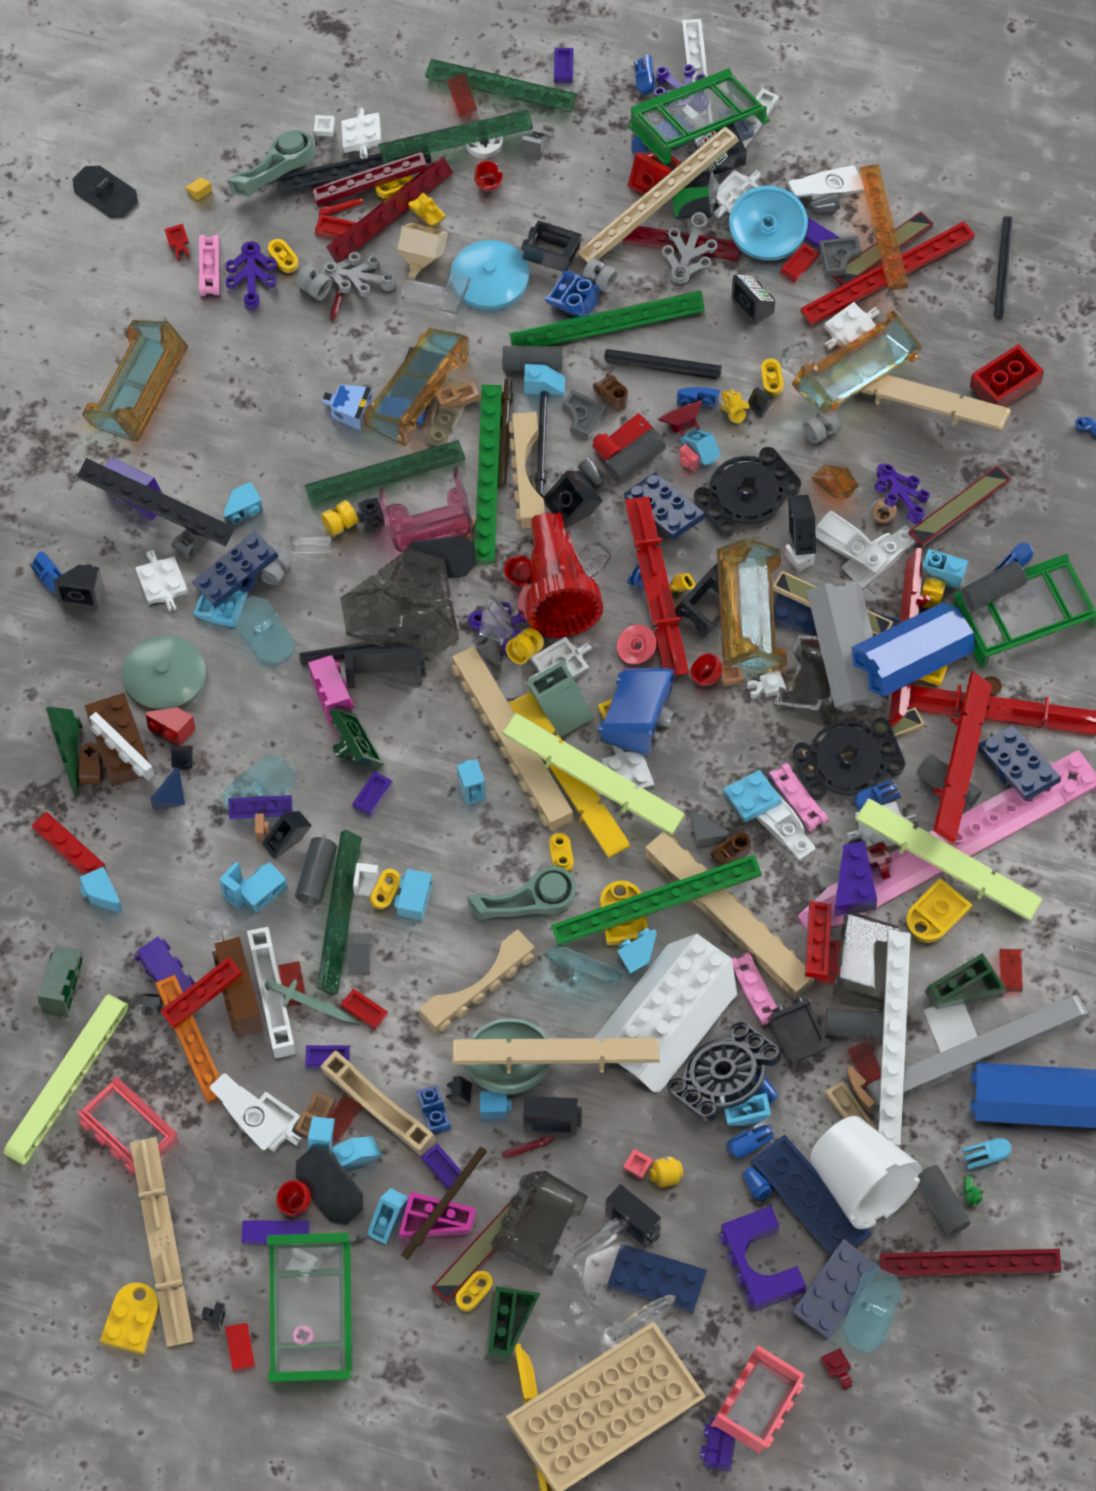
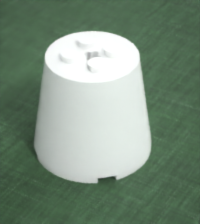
M858 1116L845 1118L833 1125L817 1141L810 1155L811 1164L851 1224L857 1229L873 1227L879 1218L884 1216L887 1219L894 1214L913 1194L920 1182L918 1174L922 1172V1167L917 1161Z

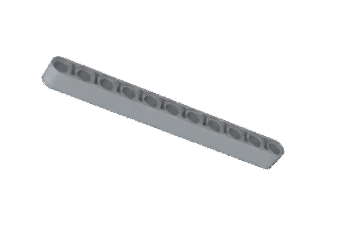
M1074 995L904 1068L903 1098L975 1068L976 1062L986 1063L1079 1023L1088 1016V1013L1078 995ZM881 1079L870 1083L865 1088L868 1095L875 1101L876 1109L879 1108Z

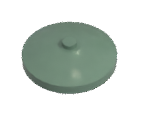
M162 635L149 638L132 649L124 662L122 678L128 696L141 708L148 711L176 707L182 709L191 704L201 693L206 680V668L201 653L193 644L180 637Z
M504 1018L483 1025L473 1033L470 1039H507V1043H511V1039H549V1037L540 1027L529 1021L517 1018ZM511 1063V1073L508 1074L507 1064H466L469 1075L479 1086L500 1094H515L535 1087L548 1075L552 1064Z

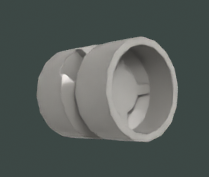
M592 258L584 268L582 277L598 285L601 291L608 293L617 279L618 270L609 265L604 267L603 262Z
M307 265L300 271L295 283L297 287L320 301L330 292L333 280L323 273L320 274V271L312 265Z
M828 407L818 412L816 416L806 419L802 424L807 437L815 444L825 439L827 435H832L839 431L841 428L838 417Z
M271 546L279 557L258 573L257 576L269 584L277 585L282 579L284 571L291 564L292 557L285 550Z

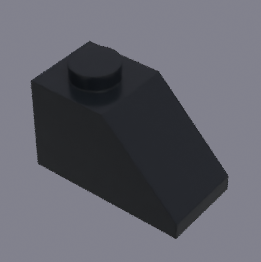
M300 811L283 813L262 844L274 858H277L300 842L312 825Z

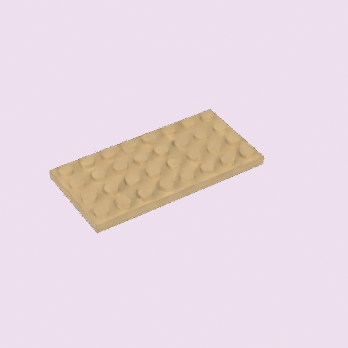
M653 1321L507 1415L505 1420L552 1490L565 1491L704 1400L706 1396Z

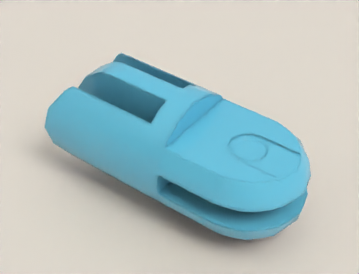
M997 1138L961 1148L963 1153L983 1148L982 1151L965 1156L966 1162L986 1157L984 1160L968 1164V1170L1003 1160L1011 1153V1144L1004 1138Z

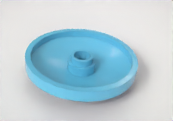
M760 186L742 194L734 203L729 218L730 234L737 247L750 257L765 261L779 260L794 253L804 241L808 226L806 210L800 200L791 192L775 186Z
M497 240L479 241L465 247L456 256L451 267V283L457 296L466 304L481 310H498L512 305L523 296L529 284V266L527 260L523 259V254L514 246Z

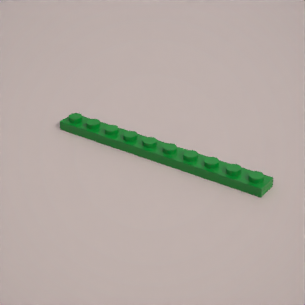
M694 291L509 332L511 346H523L524 348L525 345L530 346L531 349V346H547L705 311L702 291Z
M482 384L474 547L476 563H495L502 385Z
M751 855L552 924L551 927L558 947L761 877L762 873L755 855Z

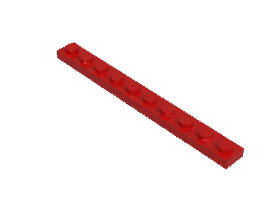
M963 221L801 307L800 313L810 326H813L845 309L853 302L856 303L974 240L975 234Z

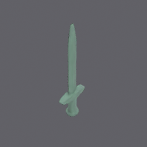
M268 979L265 982L267 991L270 989L285 996L284 1007L293 999L342 1021L361 1024L360 1020L349 1013L296 991L297 980H294L289 988L274 982V979Z

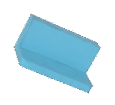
M235 862L222 875L219 882L222 896L239 909L244 904L241 886L239 885L243 878L240 864Z

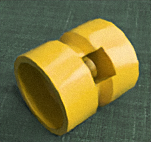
M346 500L337 504L335 510L330 508L320 515L325 528L333 537L342 533L344 527L349 529L359 522L353 507Z
M533 628L524 629L507 643L506 652L508 657L517 664L526 663L542 650L544 646L543 637Z

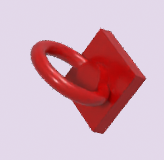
M638 152L634 158L627 186L645 195L670 174L672 169L655 161L659 159L652 152L645 155ZM671 156L670 164L677 168L681 162Z

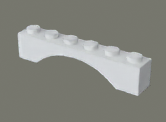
M264 927L247 931L274 1058L296 1054L287 1010L283 1006L284 996L270 989L267 991L265 988V982L268 979H274V982L281 984L269 928Z

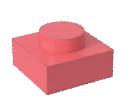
M686 444L680 448L679 460L681 464L686 468L689 467L694 472L699 467L700 456Z
M634 1149L624 1164L623 1170L643 1180L653 1163V1159Z

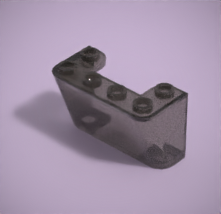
M799 634L793 649V653L798 661L796 671L788 692L786 693L783 687H779L773 705L779 713L825 727L837 721L839 709L834 706L818 637Z
M849 911L848 915L844 914L839 947H843V954H838L837 967H841L840 974H835L832 994L836 995L837 1004L884 1010L887 938L889 931L898 932V925Z
M547 1171L531 1172L523 1175L519 1181L520 1187L510 1200V1209L500 1222L501 1228L498 1234L492 1239V1252L545 1277H550L553 1275L561 1258L560 1255L553 1253L569 1217L580 1216L588 1196Z

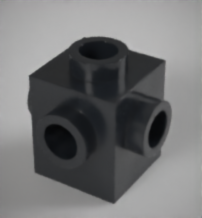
M377 497L368 498L358 503L359 511L356 512V515L366 532L385 526L384 516L387 515L384 504H380Z

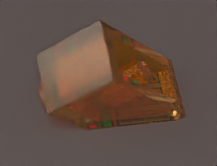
M823 465L811 476V479L834 498L847 499L859 487L848 467Z

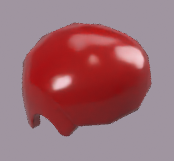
M488 160L482 161L476 165L474 181L483 191H495L502 185L503 172L499 171L497 163Z
M523 555L512 556L504 564V575L512 585L521 587L524 583H531V559Z

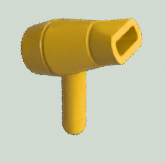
M679 573L671 579V585L669 586L672 594L675 591L684 592L688 589H693L696 584L689 573Z

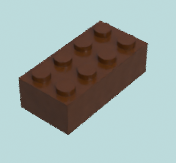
M125 692L84 705L90 725V716L97 712L149 763ZM93 732L112 787L144 777L143 775L139 777L134 772L133 766L129 762L125 763L119 757V752L115 748L113 750L106 745L105 739Z
M240 937L214 943L216 951L212 952L215 967L227 957H230L244 974L222 991L232 1031L237 1030L238 1037L264 1031Z

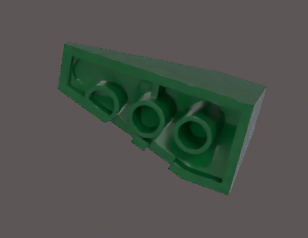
M47 707L46 711L74 797H78L81 750L79 729L83 728L80 717H75L71 709Z

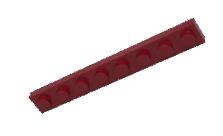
M439 157L428 166V170L420 172L326 246L335 263L346 259L350 253L356 251L409 209V202L416 200L422 193L428 194L452 175L453 172L446 159Z
M1060 1248L880 1253L879 1255L881 1278L1061 1273L1062 1271Z

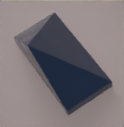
M175 767L150 798L153 809L158 810L185 805L182 781L178 768Z

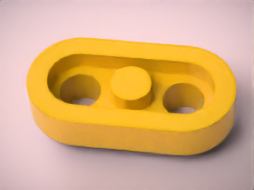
M410 175L377 186L376 193L379 197L387 199L404 186L401 184L408 183L413 177Z
M272 240L268 244L270 257L276 260V264L281 271L285 273L296 271L299 266L296 254L284 240Z
M766 359L761 364L763 390L769 396L776 397L783 392L784 387L781 365L775 359Z
M556 833L549 840L552 866L564 868L570 873L574 867L570 839L563 833ZM560 840L563 841V844L558 845L556 842ZM566 860L567 862L565 864H561L559 861Z
M386 869L379 875L369 896V901L374 908L382 910L392 902L401 879L400 874L396 870ZM385 879H390L391 884H387ZM377 896H380L383 901L379 902Z
M482 1270L475 1272L457 1292V1307L464 1312L473 1311L493 1287L492 1276ZM480 1281L486 1283L484 1287H479L477 1284ZM465 1298L471 1299V1302L469 1304H465L463 1300Z

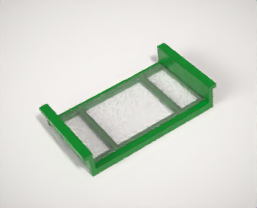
M727 68L632 106L631 123L628 124V128L663 165L671 163V148L753 115L763 125L769 123L770 119L767 117V107L763 106L733 76L730 68Z
M1068 553L1023 569L1027 576L1026 585L976 611H972L967 607L961 592L955 593L951 606L959 609L974 632L975 651L972 654L980 668L988 665L989 657L1080 623L1090 621L1092 627L1096 626V610L1069 561Z
M349 1233L267 1235L270 1266V1372H268V1382L351 1379L353 1377L351 1240L349 1239Z

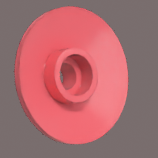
M641 624L627 627L621 633L617 642V651L620 658L631 665H639L648 661L656 649L655 634L649 627ZM642 644L641 648L637 650V646Z

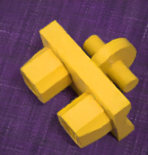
M422 193L416 200L409 202V207L428 227L437 228L441 224L440 222L446 219V215L435 205V201L425 193Z
M734 389L721 392L723 403L719 404L720 409L728 413L730 421L734 423L742 422L746 416L744 408H750L748 402L742 400L740 392H735Z

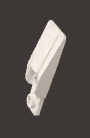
M853 165L820 172L803 179L788 182L791 193L797 198L812 196L814 201L831 193L833 195L838 194L839 198L864 191L866 188Z
M829 511L816 526L817 540L844 557L862 564L873 573L877 574L887 563V556L874 548L873 543L859 529L835 512Z
M904 526L893 535L887 533L872 541L874 548L888 558L887 563L877 574L852 560H848L843 564L842 570L854 582L861 584V588L864 589L891 567L908 548L916 543L908 534L910 528Z
M780 796L782 804L756 818L801 861L815 851V846L804 834V827L795 812Z
M226 1073L221 1075L210 1086L211 1091L223 1102V1105L233 1119L261 1150H266L288 1129V1125L242 1086L239 1087Z

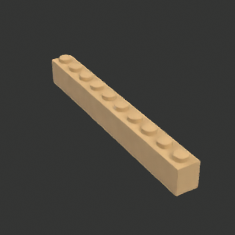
M475 646L452 656L453 665H451L453 674L461 679V687L465 693L468 692L471 696L470 701L473 708L480 711L482 723L490 728V736L494 742H498L500 745L499 750L502 757L509 760L512 774L519 777L520 787L523 792L529 794L530 804L533 809L537 808L539 811V818L543 826L547 825L551 832L573 821V811L550 772L545 767L541 757L501 734L514 715V712Z
M662 832L645 847V857L672 882L707 871L703 864H698L693 859L692 854L688 850H683L679 846L678 841L673 836H668L665 832ZM724 889L692 900L742 950L750 952L753 960L795 1000L814 983V978L804 976L805 965L799 960L798 955L793 950H788L777 935L773 936L768 931V927L764 922L755 919L752 911L746 906L743 907L732 892L728 893Z

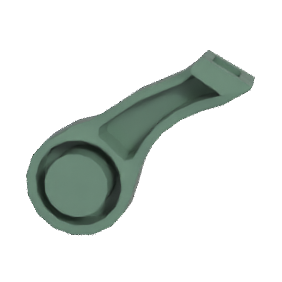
M291 130L279 135L273 141L268 155L259 165L248 171L238 173L227 180L232 194L250 197L258 188L276 180L293 169L308 164L315 155L311 136L302 130Z
M549 866L539 870L524 886L512 893L505 895H468L467 901L468 906L480 921L493 917H518L531 914L559 915L568 911L573 906L576 899V882L572 874L566 869L558 866Z

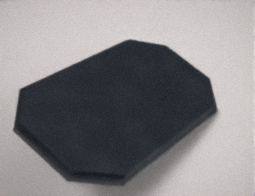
M100 165L85 166L72 179L74 192L110 216L126 215L138 203L136 190Z
M462 535L412 541L402 552L404 573L416 582L465 577L476 566L474 544Z
M312 1147L296 1160V1179L309 1188L311 1198L329 1221L347 1224L363 1211V1192L330 1150Z

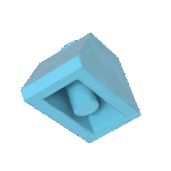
M525 364L524 394L540 395L541 391H547L548 395L564 396L565 376L546 365Z
M694 429L680 437L684 445L686 444L700 456L699 463L712 464L716 461V458L721 456L715 438L711 433Z
M104 867L80 877L82 885L79 886L83 898L88 897L91 904L116 912L123 911Z
M373 1136L351 1138L331 1148L332 1154L347 1173L382 1157Z
M390 1188L380 1198L366 1235L386 1245L405 1213L409 1197Z

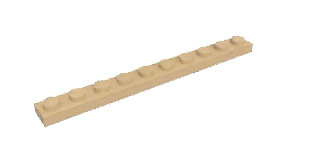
M727 127L720 130L577 251L579 257L586 263L592 258L599 260L739 141L737 136Z

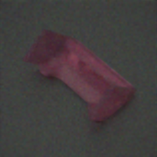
M454 467L453 476L456 487L450 489L447 493L448 506L410 516L407 507L402 504L389 505L384 487L380 488L379 502L393 545L397 551L403 552L412 541L461 535L467 536L471 533L473 522L467 494L458 467Z

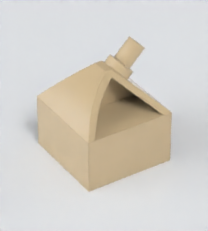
M412 222L402 226L397 250L410 265V272L408 274L410 279L414 280L417 273L444 255L448 237L447 231Z

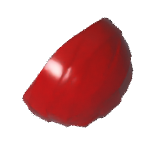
M705 653L699 656L692 664L690 671L694 682L700 686L715 684L722 674L723 665L720 658L712 653Z
M297 1180L285 1182L279 1188L276 1197V1204L279 1210L291 1217H297L305 1213L311 1201L309 1188Z

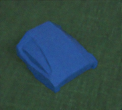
M564 270L555 287L544 298L545 302L577 317L589 315L597 304L600 294L599 286L581 275Z

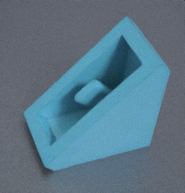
M767 1093L753 1096L745 1103L736 1107L726 1108L725 1114L728 1125L754 1127L769 1117L771 1111Z
M312 1117L308 1135V1150L312 1147L328 1149L331 1152L335 1119Z

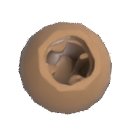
M885 498L876 500L871 508L873 518L879 523L892 521L897 513L896 505L893 507L884 503Z

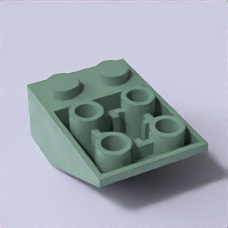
M564 661L557 663L527 681L526 687L556 730L555 735L558 734L560 738L594 719Z

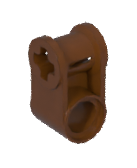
M607 373L604 379L593 383V389L596 394L603 398L614 410L622 411L627 408L628 390L612 373Z
M86 743L81 747L80 784L102 783L101 755L99 747L94 743Z
M743 832L736 833L724 843L716 846L711 851L710 856L716 858L721 866L745 858L751 851L749 835ZM744 843L746 844V846L740 848L737 847L736 844Z

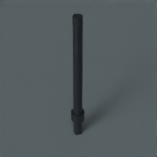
M547 391L540 392L537 472L534 478L536 492L541 497H544V484L547 481V474L545 473L548 413Z

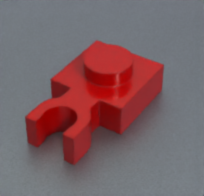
M183 223L164 229L170 249L176 248L177 260H180V252H185L187 258L190 257L187 247L184 246L189 244Z

